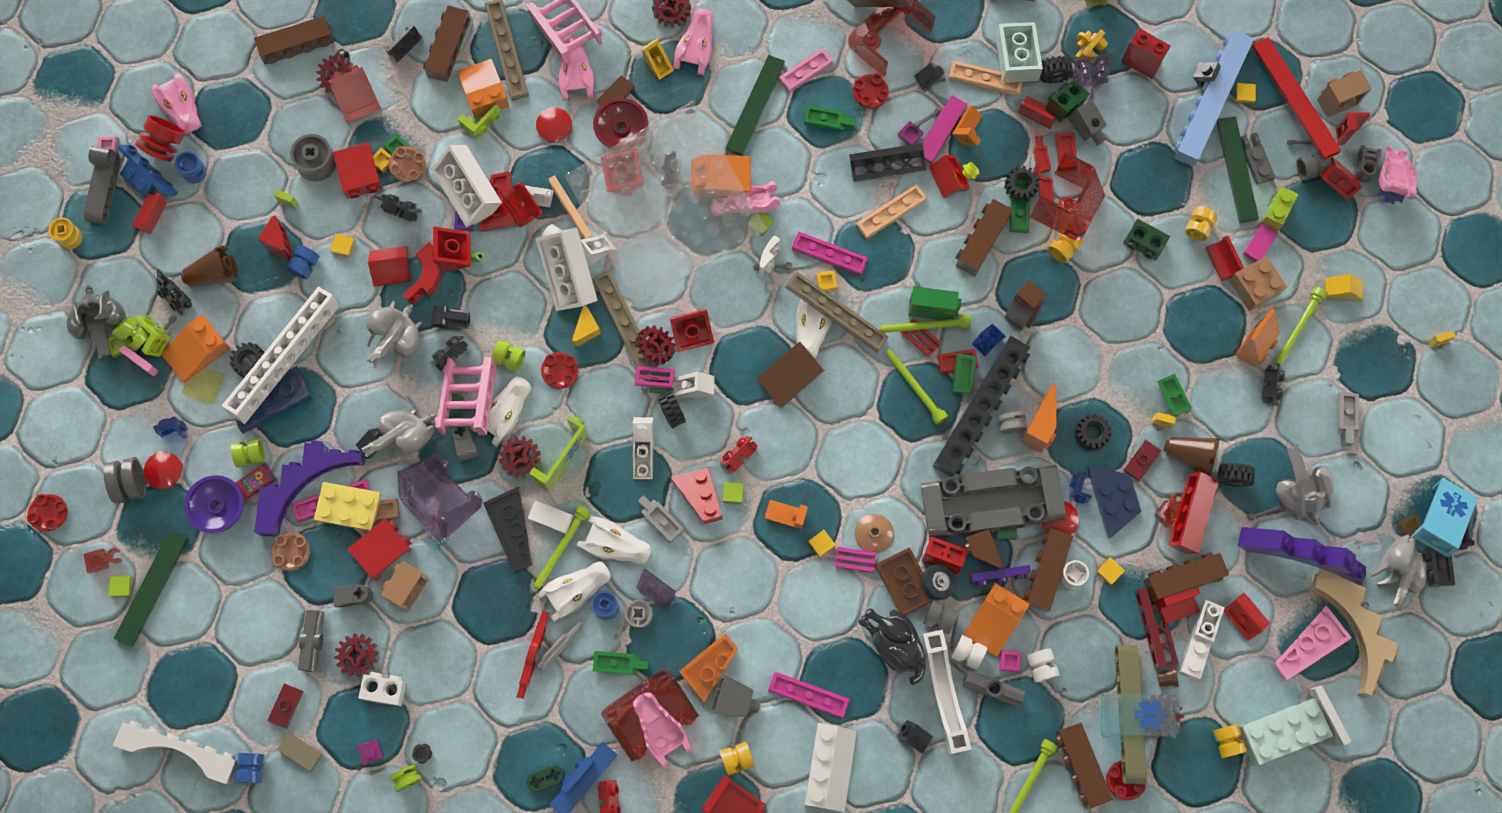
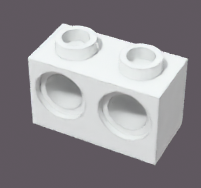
M370 672V675H363L359 699L402 707L407 683L401 681L402 677L390 675L388 679L382 678L380 673ZM372 682H377V690L374 692H370V684ZM396 685L397 693L390 696L389 688Z

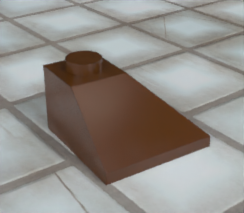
M989 529L967 537L968 543L965 546L969 555L973 554L976 559L996 569H1005Z

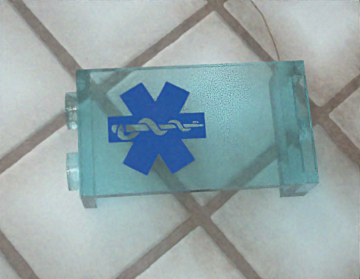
M1101 694V736L1104 738H1110V735L1169 736L1172 739H1176V734H1180V721H1176V713H1180V701H1176L1175 695Z

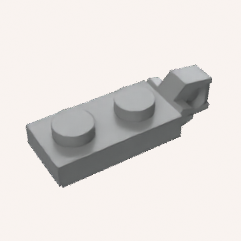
M1339 392L1337 394L1338 434L1342 435V446L1354 444V436H1357L1359 431V394Z
M644 495L638 500V503L644 508L641 511L644 517L670 543L685 531L659 502L655 500L650 502Z

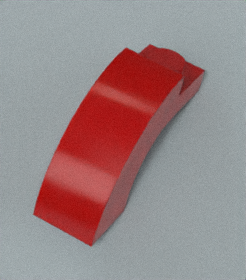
M430 242L416 253L418 260L422 263L423 271L420 279L403 294L409 304L418 303L424 294L431 298L440 285L442 269L433 262V245Z

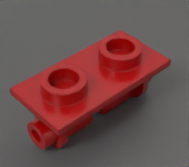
M741 437L735 443L736 447L732 451H727L722 456L723 460L720 464L728 465L726 469L730 473L736 472L744 463L740 456L743 455L745 459H748L757 450L758 445L754 441L750 442L753 439L752 437Z
M617 780L600 781L599 786H597L599 800H606V804L599 805L600 813H621Z

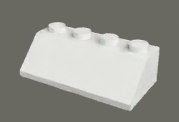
M449 145L431 169L466 227L489 217L502 203L466 145Z
M577 227L535 238L556 311L581 307L598 301Z
M817 724L804 806L845 812L857 731L834 725Z

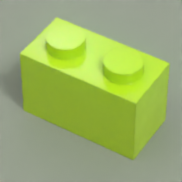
M1281 186L1275 193L1259 225L1264 223L1278 232L1283 226L1298 194Z

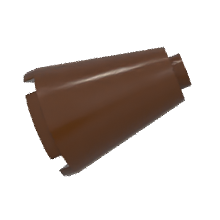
M222 245L214 248L184 268L181 279L184 284L190 287L230 283L237 280L235 278L238 275L237 265L233 256H228L226 253L228 249Z
M1171 437L1170 441L1166 440L1163 451L1167 452L1166 456L1198 472L1211 476L1220 439Z

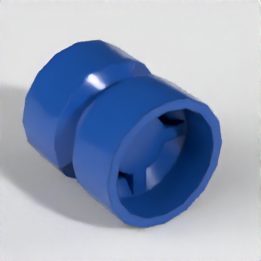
M185 151L176 157L175 167L187 182L199 183L205 178L207 169L195 153Z
M298 245L293 253L295 258L290 259L286 269L292 274L307 280L313 271L311 266L316 265L320 255L306 246Z
M601 591L592 599V609L600 619L610 620L618 614L619 604L611 592Z
M238 753L237 765L240 766V769L235 772L234 782L262 783L263 772L259 768L264 764L265 754Z

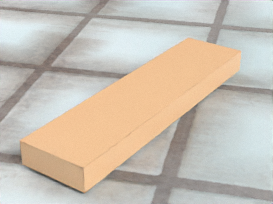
M957 61L952 62L948 77L949 80L1019 96L1022 82L1003 83L1001 72Z
M552 176L549 178L550 186L577 227L582 238H591L592 234L556 176Z
M916 184L858 221L856 226L867 240L926 202L927 197Z

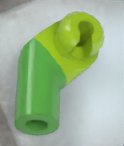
M483 252L471 253V263L483 261L485 258Z

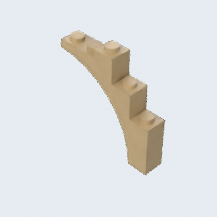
M1320 569L1314 573L1309 590L1333 605L1350 626L1357 641L1361 658V681L1358 695L1363 697L1372 696L1378 689L1377 680L1385 668L1383 663L1388 664L1396 660L1399 653L1397 650L1399 644L1376 634L1379 633L1382 627V622H1380L1382 615L1360 606L1363 605L1366 599L1364 594L1365 587Z

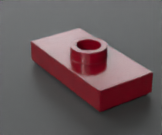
M1145 439L1123 471L1139 482L1162 450Z
M284 683L267 721L287 729L304 691Z

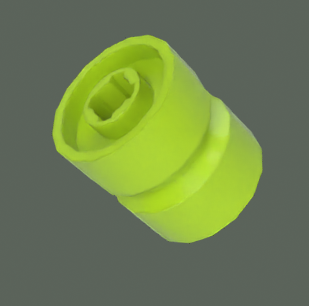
M127 316L112 334L120 341L124 340L125 345L134 352L148 339L150 334L142 326L138 327V323L133 318Z
M499 340L491 357L496 365H505L506 369L518 372L523 364L526 350L517 346L512 348L510 343Z
M260 438L248 440L247 444L244 441L231 444V456L235 467L248 466L249 462L253 465L265 462V450Z

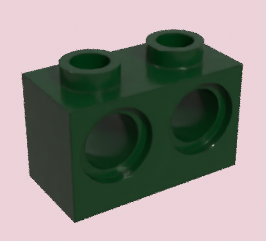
M1074 79L1069 84L1067 82L1064 83L1059 92L1056 93L1054 91L1047 100L1049 102L1045 108L1061 123L1085 103L1090 93Z
M1137 218L1123 243L1129 249L1137 250L1143 253L1146 258L1156 261L1171 236ZM1134 234L1140 235L1141 239L1135 238ZM1150 243H1155L1158 248H1153Z

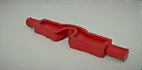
M1038 135L1035 137L1036 146L1033 150L1035 161L1033 172L1036 171V176H1039V203L1043 205L1044 215L1047 216V214H1052L1051 204L1054 201L1053 179L1041 176L1042 173L1050 172L1051 164L1048 148L1043 145V136L1040 135L1039 137Z
M542 611L540 620L537 623L519 681L520 686L517 698L524 699L526 690L529 687L536 665V655L541 649L550 612Z

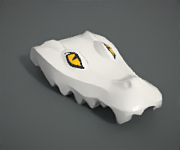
M801 299L797 306L795 317L797 343L799 341L802 342L816 359L819 347L826 333H828L832 321Z
M519 376L514 377L507 387L492 399L487 431L495 435L492 444L496 447L515 428L518 416L524 405V400L532 390L530 384ZM471 426V430H473L474 432H477V431L473 428V426Z
M589 516L587 522L593 525L586 541H578L576 545L578 548L600 559L630 561L639 565H643L648 560L651 553V546L636 539L632 534L626 532L612 521Z
M597 562L588 568L556 578L548 583L537 595L540 599L546 596L549 598L557 611L551 616L553 622H556L580 610L587 600L597 592L599 587L610 581V571L604 563Z

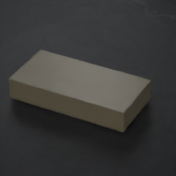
M288 732L277 749L311 772L323 755L290 732Z

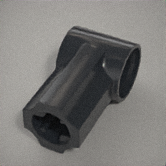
M435 305L431 325L441 329L448 327L468 329L471 313L469 311L452 310L446 306Z

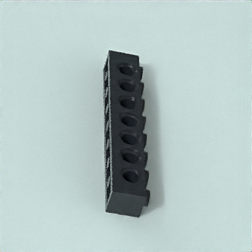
M1010 335L932 467L949 477H954L955 473L960 474L965 466L962 464V461L965 457L969 459L974 450L971 446L974 441L978 443L984 434L981 432L983 426L988 427L993 418L990 414L993 409L998 410L1003 402L1000 400L1002 394L1007 395L1012 387L1009 382L1012 378L1016 380L1021 371L1018 367L1021 362L1025 364L1028 360L1030 346ZM1013 357L1016 360V363H1009L1007 361V358ZM998 373H1004L1007 379H1000ZM994 388L997 391V395H991L988 389ZM979 404H985L988 410L982 411L979 408ZM976 420L979 426L973 427L969 421ZM960 436H967L969 442L963 443L960 440ZM950 452H957L960 458L953 459L950 456Z

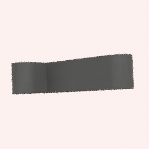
M92 146L89 149L88 159L94 165L84 210V220L86 222L106 224L110 215L121 159L112 149Z

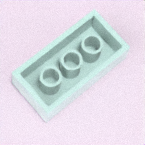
M1317 698L1307 700L1240 726L1242 733L1240 739L1244 740L1247 755L1252 766L1261 765L1333 737Z

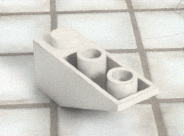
M634 417L633 479H653L654 419L650 417Z

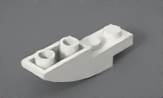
M1208 600L1204 601L1182 657L1184 660L1179 674L1197 682L1201 679L1211 644L1216 637L1224 607Z

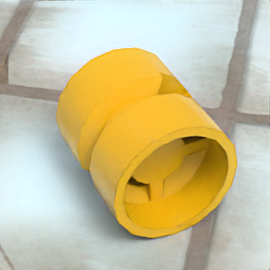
M1196 207L1191 215V220L1186 226V235L1197 241H1207L1218 215L1207 207Z
M57 218L49 226V235L63 248L74 249L81 244L83 239L82 232L69 219Z
M1065 228L1058 235V240L1055 239L1048 246V251L1057 261L1066 263L1073 256V252H1076L1083 245V240L1074 230Z
M1239 724L1213 730L1216 742L1220 743L1218 749L1221 758L1247 752L1244 740L1240 739L1242 733Z
M747 742L737 744L735 749L729 747L720 750L728 776L739 772L740 768L746 770L755 766Z

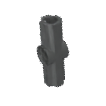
M306 610L304 630L299 637V648L301 649L298 664L299 671L316 672L319 651L322 649L324 640L322 628L325 612Z
M971 670L967 671L962 687L986 695L988 698L1002 701L1017 708H1020L1025 694L1023 690ZM990 684L997 685V694H992L989 691Z

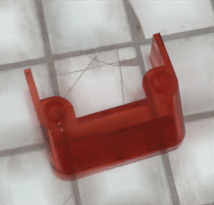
M914 0L912 7H878L849 35V47L883 77L887 73L888 61L876 52L881 45V38L878 34L890 22L903 12L906 15H911L929 32L933 30L936 16L917 0Z
M1065 152L1054 174L1083 188L1079 198L1075 201L1064 197L1057 204L1040 195L1030 218L1073 240H1081L1098 211L1105 193L1096 169L1091 164Z

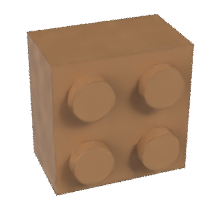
M1361 70L1355 73L1351 71L1339 80L1335 78L1329 81L1327 87L1321 91L1322 94L1317 101L1327 118L1359 105L1372 88Z
M1267 256L1236 272L1229 280L1249 312L1281 295L1287 288V285Z
M402 560L401 564L398 563L393 569V576L390 581H386L382 586L381 596L409 612L430 578Z

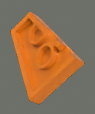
M726 633L679 671L704 703L738 650Z

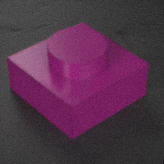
M909 121L897 136L907 145H912L923 136L924 132L920 128L914 129L913 123Z
M378 739L358 745L363 765L384 759Z

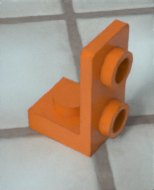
M969 105L953 132L955 138L962 145L978 146L981 141L974 129L982 115L973 105Z
M770 500L765 519L802 530L808 507L800 505V508Z

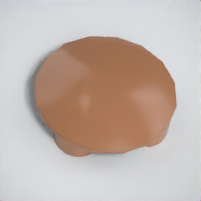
M400 146L396 148L389 158V168L391 174L396 179L410 183L422 177L426 169V161L423 153L418 149Z
M295 532L278 535L271 550L273 563L287 571L297 570L304 566L310 555V545L307 539Z

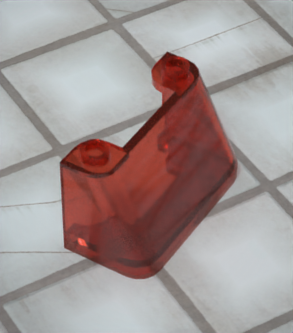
M669 669L660 670L608 705L601 712L606 724L632 762L644 757L647 750L640 720L633 707V702L639 695L646 692L652 693L658 703L681 725H691L699 717V714Z

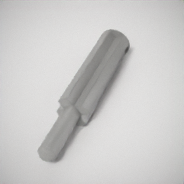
M578 622L567 635L563 634L536 663L537 667L545 671L572 642L570 639L583 624Z

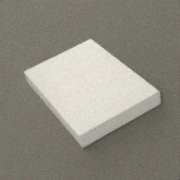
M1323 686L1308 689L1312 699L1317 698L1336 745L1351 743V739Z

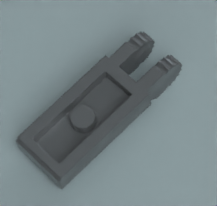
M1256 132L1251 134L1254 146L1250 148L1248 138L1245 135L1241 136L1245 159L1256 185L1274 180L1276 177L1263 145H1261L1259 135Z

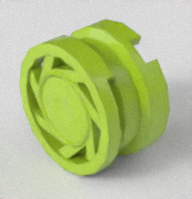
M416 764L407 766L389 776L391 782L395 784L394 789L396 792L409 788V786L415 785L422 780L421 775L417 773L418 768Z

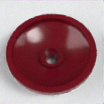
M615 98L605 102L599 107L593 119V128L597 139L604 146L613 150L621 151L634 148L643 141L648 132L649 123L645 110L640 104L627 98ZM619 128H625V130L619 131Z

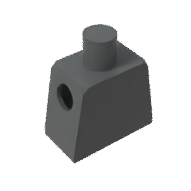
M1093 100L1077 108L1067 118L1084 141L1092 137L1098 146L1107 140L1101 132L1106 127V123Z
M720 676L710 713L746 717L748 711L754 713L759 711L760 701L752 699L753 689L728 676Z

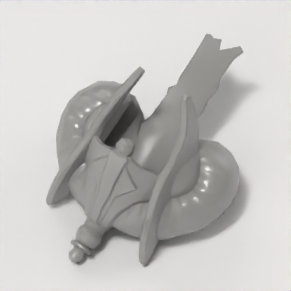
M392 301L389 307L378 308L368 315L366 328L371 333L367 347H370L375 335H383L377 347L367 359L370 364L373 362L375 369L386 355L396 352L400 356L408 357L417 351L420 342L417 328L421 325V322L414 324L408 317L413 310L412 304L407 305L403 312L394 308L395 301Z
M416 409L410 413L392 411L380 417L377 424L383 436L361 448L363 453L366 452L365 456L368 457L375 451L389 445V455L392 458L395 447L398 445L400 447L399 451L403 453L398 463L400 466L431 438L435 426L426 427V424L434 420L435 414H429L423 419L416 416Z
M1295 444L1294 449L1290 447L1287 449L1293 466L1292 470H1294L1296 481L1292 479L1281 480L1276 487V496L1282 505L1295 512L1296 520H1299L1303 513L1310 512L1313 522L1318 525L1320 523L1318 512L1324 505L1327 508H1330L1332 505L1330 497L1334 490V478L1325 467L1313 468L1308 476L1298 444Z
M1405 535L1397 539L1388 548L1379 566L1370 575L1371 577L1376 576L1389 568L1392 572L1390 576L1376 584L1384 586L1400 583L1393 603L1395 607L1397 606V611H1401L1407 592L1417 593L1421 591L1427 580L1422 553H1418L1416 550L1417 539L1413 535L1410 537Z

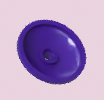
M220 475L207 476L197 481L189 489L184 502L185 515L190 524L196 529L210 534L230 529L239 520L244 509V496L240 487L233 480ZM221 504V508L216 510V506Z

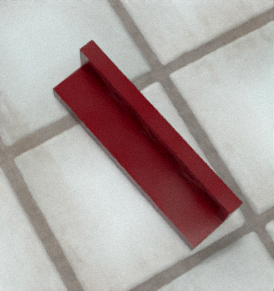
M1147 587L1139 588L1135 591V596L1154 669L1179 664L1169 624L1164 623L1162 616L1159 624H1156L1153 610L1160 614L1159 609L1156 608L1157 604L1156 602L1154 605L1150 603ZM1158 630L1166 634V640L1163 644L1160 641ZM1163 649L1171 653L1172 661L1166 662Z

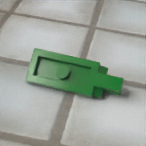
M807 105L804 117L805 125L836 131H844V129L854 130L856 119L848 118L847 114H844L843 111Z
M595 651L593 672L633 675L638 674V670L649 671V662L639 661L640 656H635L634 654Z

